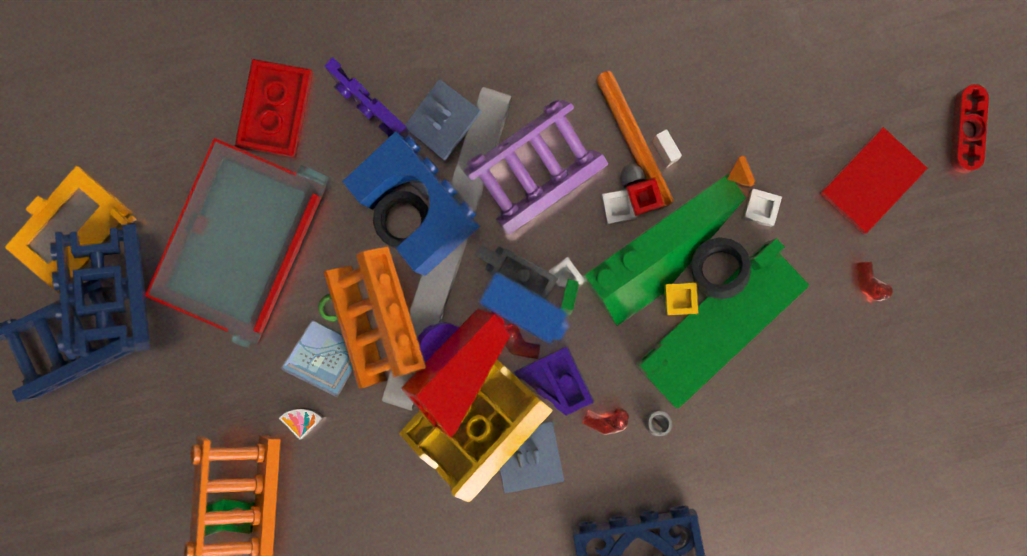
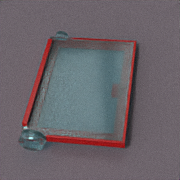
M214 138L145 296L233 334L231 341L238 345L249 347L250 343L258 344L326 189L329 177L303 165L295 173Z

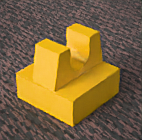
M696 283L664 285L665 315L698 314Z

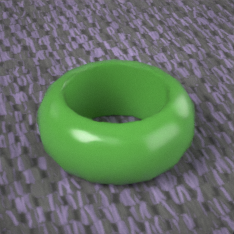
M327 294L319 301V313L325 320L337 321V315L330 316L325 312V303L331 299V295Z

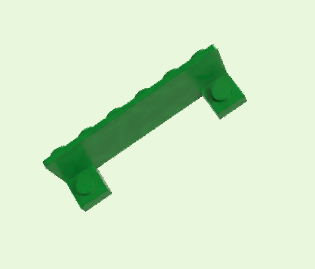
M777 238L764 243L749 257L751 274L749 282L742 292L726 299L708 296L698 305V314H688L635 364L675 408H680L809 287L806 280L779 253L785 246ZM740 267L721 285L734 281L739 274Z

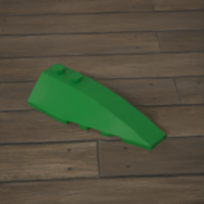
M729 173L583 276L585 283L616 326L664 293V285L673 284L692 262L693 254L697 248L707 240L712 239L746 199L738 185L733 181L727 180L730 175Z

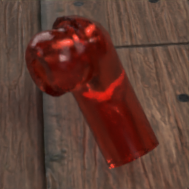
M872 261L856 263L861 292L876 301L889 299L893 294V289L889 284H885L874 277Z
M510 323L504 327L510 335L505 346L512 355L533 359L539 358L540 344L525 342L516 324Z
M616 409L613 415L603 418L588 410L582 423L601 434L609 435L623 431L628 426L629 414L624 409Z

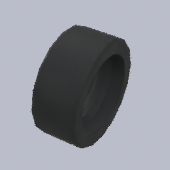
M396 191L387 194L378 202L374 210L373 225L376 234L384 243L395 249L406 238H397L387 230L385 220L389 209L399 203H409L419 211L421 224L424 222L429 211L428 205L422 198L410 191Z
M719 237L707 240L697 248L692 257L691 270L694 283L697 284L698 289L711 298L726 299L734 297L744 290L750 279L751 262L748 252L740 243L733 239ZM720 252L733 255L740 267L739 274L735 280L723 285L709 282L702 270L703 263L707 257Z

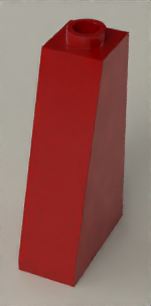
M477 309L425 362L426 368L418 370L401 387L433 427L450 438L459 428L510 337L503 327L505 324L504 320L493 311L489 313Z

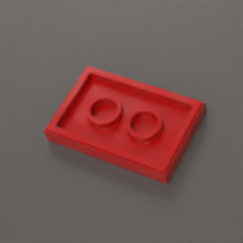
M252 59L234 146L246 150L296 158L313 71L307 68Z
M883 127L875 133L819 194L862 234H866L919 179L928 167Z

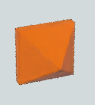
M740 156L727 180L752 187L755 184V179L746 157Z

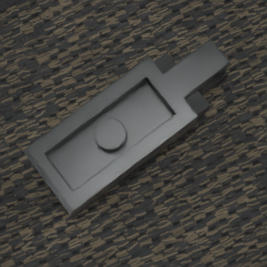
M480 245L475 256L488 262L485 270L490 272V275L495 276L498 273L545 301L558 280V277L507 248L503 249L498 246L496 251L493 252Z

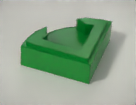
M571 279L567 280L560 309L568 313L567 317L571 315L574 309L579 288V281Z

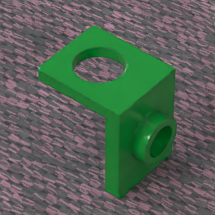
M221 498L206 503V512L233 511L236 507L250 510L252 506H255V503ZM250 522L243 523L242 525H236L235 523L205 525L204 537L219 531L250 534L252 533L253 525Z

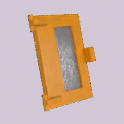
M76 166L47 200L37 195L26 210L33 214L32 217L5 248L55 291L52 273L57 272L58 268L57 261L52 260L50 243L55 242V232L62 231L66 235L76 231L80 237V246L103 244L111 238L110 228H117L118 230L121 225L132 224L136 217L131 215L132 211L83 169ZM69 246L70 279L72 282L73 270L83 269L90 262V257L74 258L71 253V246Z

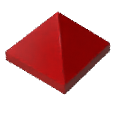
M656 177L626 187L635 216L664 207Z

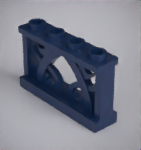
M687 505L672 507L669 513L658 514V511L654 510L645 511L639 514V518L627 519V516H615L608 519L609 523L596 524V521H585L579 523L578 528L573 529L577 556H589L586 546L594 538H601L606 543L602 549L595 547V550L601 556H621L636 538L642 539L658 548L665 554L662 556H682L693 548L695 549L696 556H705L697 512L695 509H689ZM679 524L689 530L690 537L683 547L676 550L673 545L679 542L681 533L673 537L669 534V529ZM660 527L659 535L649 530ZM622 534L615 542L612 535Z

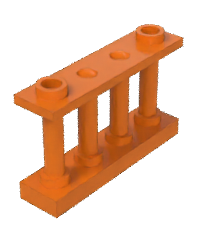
M389 247L366 250L356 254L359 268L355 270L350 265L324 271L359 389L387 381L384 371L391 369L393 378L426 368ZM361 280H364L369 296L363 300L357 284ZM373 309L378 327L371 330L366 312ZM382 339L387 355L383 359H380L375 341Z
M271 435L259 436V444H256L255 447L210 448L211 440L203 436H197L196 445H192L190 452L191 464H195L190 536L189 542L184 544L183 556H230L248 554L249 556H273L280 439ZM255 460L257 463V475H254L253 478L208 480L209 461ZM252 491L255 494V506H252L250 510L206 512L207 493ZM249 522L253 525V536L248 541L203 544L205 525Z

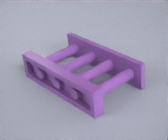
M565 100L552 101L543 108V114L485 155L481 153L471 158L467 162L468 167L463 170L471 181L478 176L502 210L500 212L501 215L496 220L508 235L608 165L603 154L595 150L586 151L565 115L574 109L570 102ZM553 123L556 124L576 156L575 162L566 169L561 168L540 135V132ZM528 141L531 142L551 173V180L542 186L535 184L514 152ZM502 159L506 160L527 192L525 194L526 197L517 204L511 203L489 170Z

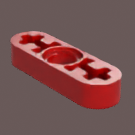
M978 84L967 86L960 90L955 97L951 164L956 171L961 173L977 170L985 161L989 94L983 86ZM972 94V98L977 99V103L972 105V101L967 100L966 96ZM965 121L975 124L976 134L974 137L967 136L964 133L963 124ZM969 143H975V145L969 147ZM967 153L968 157L973 158V162L968 163L967 160L962 158V155Z

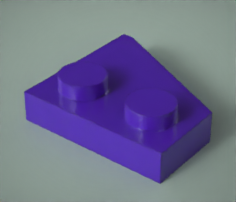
M568 346L514 372L517 378L524 380L536 390V393L544 399H548L564 415H569L594 403V399Z

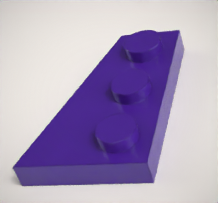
M332 57L324 67L337 83L334 88L345 99H348L350 96L359 103L356 108L366 118L375 117L381 123L378 128L387 137H390L396 131L406 138L409 134L407 127L376 98L372 99L369 96L370 93L357 79L347 77L341 64Z

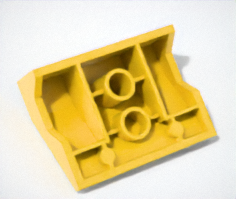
M497 359L459 428L451 438L435 429L420 410L398 434L422 460L439 473L450 486V492L454 496L470 502L553 410Z

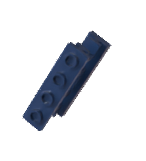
M136 224L122 225L123 229L120 230L110 228L111 243L80 246V237L76 231L66 235L62 231L55 232V242L50 243L52 260L57 261L58 271L52 273L55 291L59 290L60 301L55 302V315L57 321L62 320V332L57 333V344L59 351H64V354L69 359H77V356H89L88 341L120 337L123 352L130 351V349H137V351L151 350L140 239ZM121 241H124L127 269V277L123 278V271L120 265L104 267V255L121 254ZM69 246H71V253L74 258L90 257L91 263L90 269L73 270L74 283H71ZM115 278L117 302L85 305L83 281ZM125 299L130 300L133 337L130 338L126 325L110 327L109 314L126 312ZM73 305H76V313L79 317L95 316L96 329L78 331L79 344H76Z

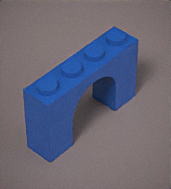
M395 131L342 182L360 204L372 210L381 199L404 183L416 181L422 182L425 185L430 199L428 214L424 222L396 250L414 272L426 276L480 226L473 219L477 215L475 211L465 201L460 203L455 197L458 193L455 187L447 179L442 181L436 175L440 171L438 167L428 157L425 159L421 157L418 153L421 147L411 136L408 135L404 138Z
M498 273L495 274L479 302L484 307L547 343H552L553 339L560 341L570 324L565 321L568 313Z

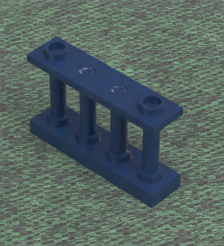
M98 279L83 283L85 302L91 300L92 305L106 303L102 294L115 288L113 282L99 281ZM55 302L21 319H10L0 323V340H7L24 377L22 381L23 386L12 391L16 402L34 400L137 349L123 352L120 337L108 338L106 340L107 345L98 350L96 347H92L91 342L88 341L89 356H78L79 359L71 363L69 360L65 361L47 320L56 316ZM73 305L76 344H79L78 331L85 329L74 308L76 305ZM109 314L110 327L117 326L112 315ZM34 326L52 364L50 367L51 372L44 376L36 373L19 335Z

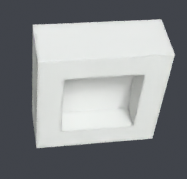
M667 129L657 134L652 140L666 167L678 161L682 156Z
M751 189L742 219L769 227L774 226L782 197Z
M627 190L601 195L607 225L637 219Z

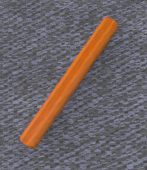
M608 70L599 74L596 81L637 165L644 171L646 180L656 177L664 207L659 209L671 205L674 199L612 72Z

